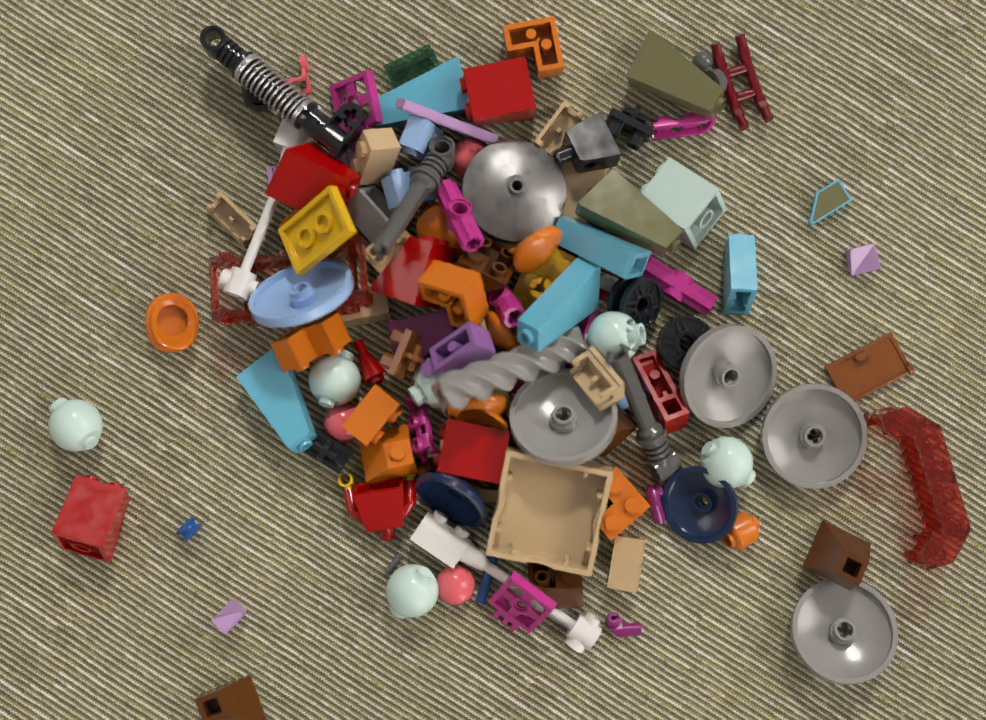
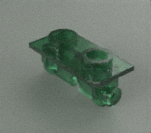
M428 44L383 67L395 89L440 65L433 48Z

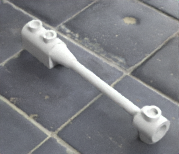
M318 105V109L323 112V109ZM285 118L280 123L273 143L276 149L281 151V159L286 148L312 141L317 143V141L303 130L293 128L290 122H286ZM268 197L241 267L232 266L231 269H223L218 287L222 288L224 293L234 298L248 301L249 296L260 285V282L255 281L257 276L250 271L278 200Z
M435 510L433 514L429 511L412 534L411 541L451 568H454L460 560L480 571H485L501 583L506 581L510 575L489 562L490 560L468 538L470 532L466 528L457 524L454 529L446 523L449 518L438 510ZM514 585L509 586V588L517 594H524ZM534 600L531 602L532 604L543 610V607L539 605L537 602H535ZM556 608L549 614L568 627L565 643L578 653H583L585 649L589 650L602 631V628L598 626L601 621L589 612L585 617L578 614L575 619Z

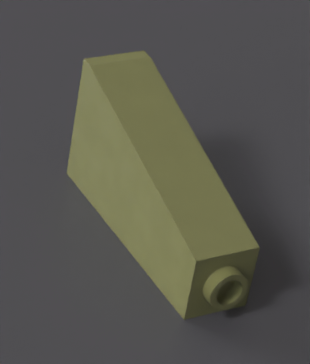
M651 30L648 31L626 74L629 85L713 120L716 112L720 113L726 102L723 88L658 34Z
M614 168L577 203L575 213L579 217L635 245L652 251L651 253L662 257L667 251L673 253L682 242L679 239L684 230Z

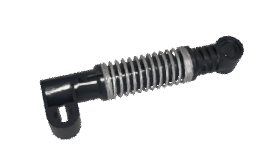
M210 25L201 31L199 40L210 58L219 61L220 64L229 69L231 76L235 81L241 83V86H245L247 90L250 89V93H254V96L259 97L260 101L263 100L264 104H268L272 111H277V115H281L282 119L286 118V122H290L293 128L303 130L336 158L341 157L361 135L362 130H365L366 120L363 110L359 105L350 102L343 104L329 118L318 109V104L314 100L306 97L305 93H302L300 89L293 86V83L288 82V79L284 78L283 75H279L278 71H275L273 67L266 64L257 54L244 50L228 37L222 28ZM213 40H221L218 45L210 46ZM349 117L351 119H354L356 117L357 119L355 122L352 120L347 121ZM341 123L346 128L348 126L350 132L347 133L338 125Z

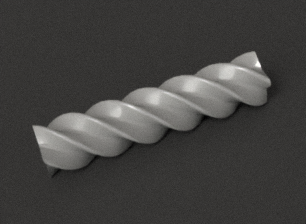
M572 327L539 352L525 345L517 346L510 352L498 353L485 361L473 362L463 369L446 372L437 378L432 384L431 389L438 399L442 413H444L447 406L463 409L471 397L487 400L495 388L504 391L512 390L518 379L534 382L541 370L555 374L559 371L563 362L571 363L574 358L589 350V347L582 338L580 328Z

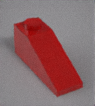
M652 350L632 357L634 369L655 421L666 427L667 434L685 428L690 412L657 351Z

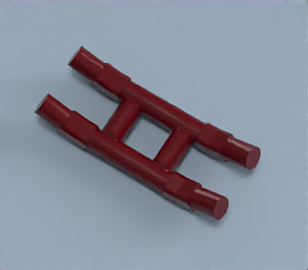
M745 33L735 36L740 65L727 69L728 66L720 41L710 44L715 68L720 69L727 78L725 95L732 117L740 131L748 129L749 124L739 102L754 98L755 106L764 122L768 123L774 119L751 60L752 57L749 46H747ZM746 74L750 88L736 93L731 78Z

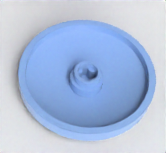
M323 259L305 275H296L293 266H290L273 274L256 287L249 298L248 307L253 319L260 325L273 328L300 325L322 317L342 304L354 288V278L347 264L334 259Z

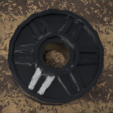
M639 276L630 279L620 277L614 283L609 293L607 302L608 312L619 311L627 314L636 324L642 323L645 329H647L654 323L661 311L663 301L662 289L658 282L648 277Z
M692 316L677 317L665 323L659 331L656 341L657 350L662 361L671 368L681 370L688 350L685 351L680 347V339L683 336L688 337L692 346L702 334L710 330L709 326L700 318Z

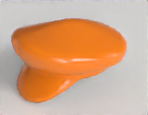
M435 201L426 205L421 210L416 222L417 237L420 238L422 233L449 241V247L457 249L454 259L460 257L464 250L461 249L454 232H451L446 227V216L439 202Z
M556 226L544 227L526 237L516 247L509 249L508 252L514 255L513 264L515 269L521 273H530L544 266L555 254L562 239V231Z
M166 293L156 297L149 304L145 314V328L149 342L156 349L167 353L181 352L189 348L196 340L199 328L198 311L193 302L186 296L177 293Z
M489 310L484 320L493 344L504 352H510L515 347L522 345L517 341V327H507L496 310Z
M491 394L487 400L471 397L463 409L447 407V414L450 419L477 425L489 424L497 429L508 430V425L501 418L507 409L508 402L506 397L501 394Z

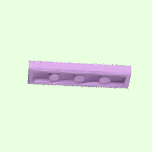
M397 98L395 104L397 109L489 144L495 143L498 140L499 135L406 99Z

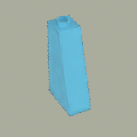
M459 57L453 58L379 96L383 122L377 124L378 129L397 128L406 125L410 113L396 108L397 98L406 99L450 117L466 114L464 104L468 103L467 94H462L459 78H463Z
M559 216V219L554 224V226L562 231V239L559 246L624 279L643 275L652 251L570 216Z
M578 256L520 316L517 322V341L539 352L595 312L599 306L601 267Z
M270 349L236 377L288 449L295 453L303 452L311 447L312 441L317 438L294 370L283 372L273 350Z

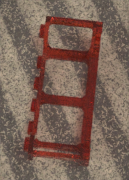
M360 235L351 236L324 258L334 260L348 259L349 268L354 278V288L351 295L342 304L323 316L337 312L340 316L357 314L360 312V307L370 308L374 306L373 295L368 290L365 249L369 246V243ZM287 251L279 252L277 256L273 257L257 255L250 272L256 275V272L259 270L293 265ZM222 252L218 254V257L209 258L212 321L221 325L247 323L248 326H263L253 319L248 307V301H244L245 311L242 309L227 310L219 308L217 268L231 269L232 266L240 268L243 260L234 256L232 252ZM358 255H359V269H360V284H361V290H359V287H358V273H357V256H358Z
M885 407L864 413L867 426L879 425L883 428V435L889 434L897 437L925 531L913 534L916 546L912 550H904L907 563L927 571L954 563L971 531V526L941 426L908 407L899 409Z

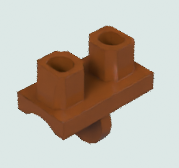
M394 329L390 336V342L398 345L396 353L392 355L385 352L379 364L388 370L387 373L405 379L408 370L414 372L417 363L423 364L427 361L420 357L424 348L419 346L422 335L409 329H405V331Z

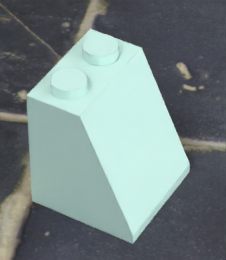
M670 157L657 168L655 176L651 181L640 189V192L684 230L680 238L694 249H696L727 210L718 188Z

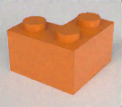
M554 16L503 26V39L507 59L533 54L537 79L563 75L564 63Z
M433 260L417 281L423 300L446 307L451 326L460 328L469 321L479 325L489 312L479 272L458 267L451 263Z
M337 312L300 324L270 343V346L283 372L295 370L297 373L307 369L310 366L309 362L311 360L316 361L327 354L332 357L343 352V346L352 340Z
M375 384L342 424V427L365 446H368L371 442L375 445L385 433L381 429L388 423L394 424L402 415L403 411L400 408L403 404L383 387Z
M615 465L612 466L614 473L608 497L611 502L607 504L600 524V529L611 541L651 507Z

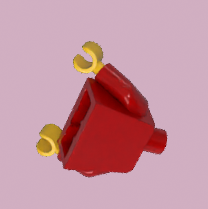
M349 473L350 482L346 485L343 482V477L340 475L338 483L345 489L343 496L347 512L359 524H364L366 531L379 530L382 541L394 539V528L403 526V518L410 516L417 501L414 477L418 473L405 476V481L403 477L369 484L366 482L355 484V476Z

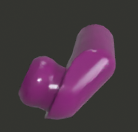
M655 483L647 487L645 495L647 502L651 506L649 510L653 523L662 524L666 520L660 497L663 495V488L660 484Z
M616 612L609 613L605 618L607 628L617 637L642 635L640 622L626 623Z

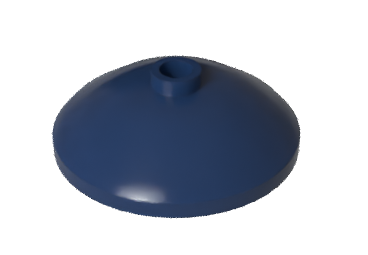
M689 466L674 473L663 488L661 503L666 521L676 534L687 541L698 544L718 541L730 532L738 516L736 493L731 484L725 480L719 481L724 488H718L710 484L703 475V473L709 475L705 467ZM703 496L708 499V504L702 501Z
M428 472L421 474L416 480L415 489L417 494L433 511L438 510L449 518L448 520L463 526L478 527L485 522L487 518L485 503L477 491L465 479L447 473Z

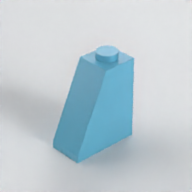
M743 233L729 234L724 247L722 314L748 315L758 291L755 235Z

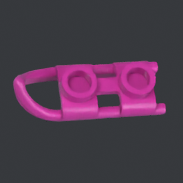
M694 112L685 113L679 120H673V118L667 115L660 116L656 119V123H653V129L656 130V134H652V141L703 134L709 131L715 124L717 112L713 120L705 116L699 117ZM707 123L702 128H697L698 124ZM681 127L682 131L672 132V128Z
M405 396L403 401L412 412L408 417V427L417 435L412 441V450L418 454L422 463H427L429 461L427 449H429L430 454H435L436 452L428 408L424 403L420 406L421 410L418 411L411 396ZM423 425L425 426L426 433H423Z

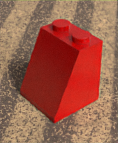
M525 56L463 69L464 77L459 78L462 94L467 93L469 103L464 104L467 120L473 119L474 126L535 119L536 105Z
M312 141L285 149L265 194L300 211L329 185L336 186L348 211L349 208L347 206L350 200L358 193L360 188L358 184L362 176Z
M421 233L420 238L409 236L371 285L370 291L413 305L440 309L441 305L423 300L417 281L433 260L453 264L457 249L449 247V241L426 234Z
M447 419V424H441L439 439L443 440L441 450H436L433 465L438 466L437 472L452 474L500 486L511 431Z
M76 475L51 532L60 549L110 563L130 499L125 487L116 482H110V484L100 482L98 478L91 475H85V477Z

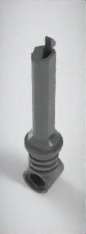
M441 135L432 138L429 142V151L425 158H423L419 167L414 168L410 172V188L374 242V252L378 253L375 261L381 262L384 260V256L389 255L426 195L439 191L441 186L440 180H442L446 172L454 168L455 143L450 137Z
M621 343L619 345L622 351L614 355L611 351H607L606 362L612 363L615 372L625 383L624 395L638 426L635 440L638 445L643 447L647 458L645 465L649 474L657 483H661L681 470L682 465L678 456L670 449L671 447L666 439V427H663L654 419L628 355V351L631 348Z

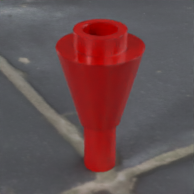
M363 339L355 341L353 345L360 357L359 361L364 384L374 386L375 384L382 383L385 380L384 376L387 374V371L368 352Z

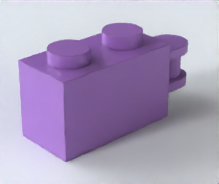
M470 321L429 349L431 358L422 364L421 374L425 377L434 376L438 372L443 375L452 370L463 369L473 362L485 361L496 353L490 332Z

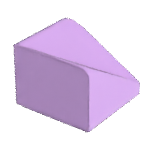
M875 243L845 251L851 276L881 268Z
M233 598L211 621L223 633H227L247 613V609Z

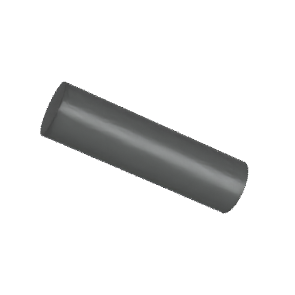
M397 553L385 570L388 575L393 572L402 559L403 555L401 553Z

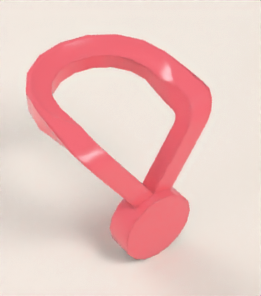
M306 55L299 56L302 68L301 76L290 78L288 82L298 83L305 80L307 88L301 91L308 96L312 93V86L308 75L310 68Z

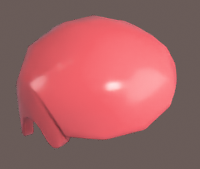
M465 137L458 141L455 145V166L452 170L460 178H463L473 157L485 148L486 145L481 140L473 137Z
M346 403L341 406L334 405V408H328L323 419L326 434L341 444L353 442L356 437L344 429L342 424L356 407L353 404Z
M455 565L454 568L447 566L440 571L437 577L438 596L441 601L448 605L459 606L471 598L475 588V580L471 571L464 566Z

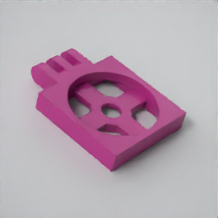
M365 70L329 86L334 113L343 104L352 103L354 99H357L358 105L362 109L363 106L369 104L371 115L366 120L365 130L375 129L374 125L383 122L373 71ZM357 81L365 83L366 93L358 94ZM347 90L348 96L346 97L345 102H343L344 95ZM341 123L338 125L347 133L350 132L348 126L346 128ZM360 136L351 145L354 150H356V143L359 141Z
M515 571L488 601L489 604L497 609L492 615L493 618L498 619L501 615L504 618L500 623L505 626L510 622V631L514 632L520 626L529 634L557 605L554 600ZM514 585L524 594L517 595L508 587ZM533 600L543 607L542 613L531 605ZM517 601L523 602L526 606L519 605Z

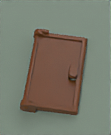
M891 332L824 366L835 388L846 393L854 402L915 372L910 360L907 361Z

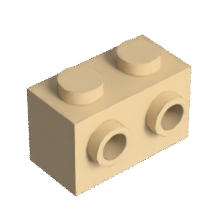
M392 127L362 130L360 139L356 143L353 159L350 160L349 164L350 168L362 176L358 185L382 183L381 179L387 177V172L393 169L401 146Z

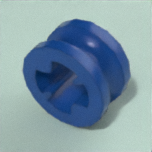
M192 516L179 528L176 534L178 536L182 535L184 537L183 541L187 542L198 532L202 524H196L195 518Z

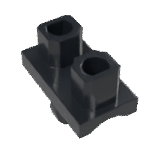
M637 104L635 110L625 106L622 112L612 107L605 122H607L613 138L617 139L621 130L630 134L625 145L637 151L644 142L647 143L654 130L645 124L648 118L639 113L642 106Z
M314 427L317 438L312 441L311 447L303 452L340 474L354 451Z

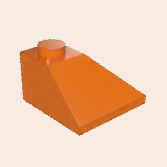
M408 423L381 429L385 433L375 445L371 442L368 446H365L359 441L367 484L418 473Z

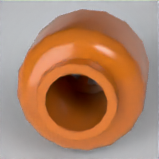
M739 511L733 528L727 535L721 538L722 541L730 549L743 550L759 539V521L754 515H748L745 512Z

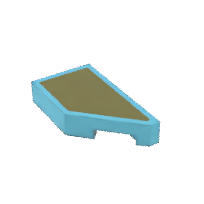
M839 179L814 194L812 211L808 220L809 226H812L852 201Z

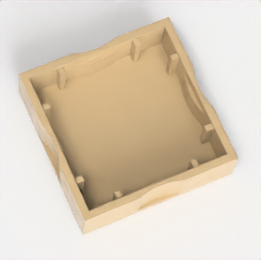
M508 445L486 555L522 563H539L555 570L591 577L599 543L601 519L606 510L614 473L612 466L592 462L566 467L547 465L534 460L521 448Z

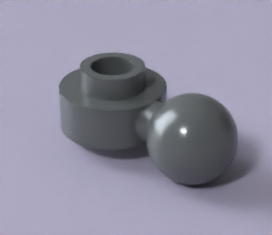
M697 53L692 63L720 85L724 93L727 88L725 74L720 69H712L713 58L709 53Z

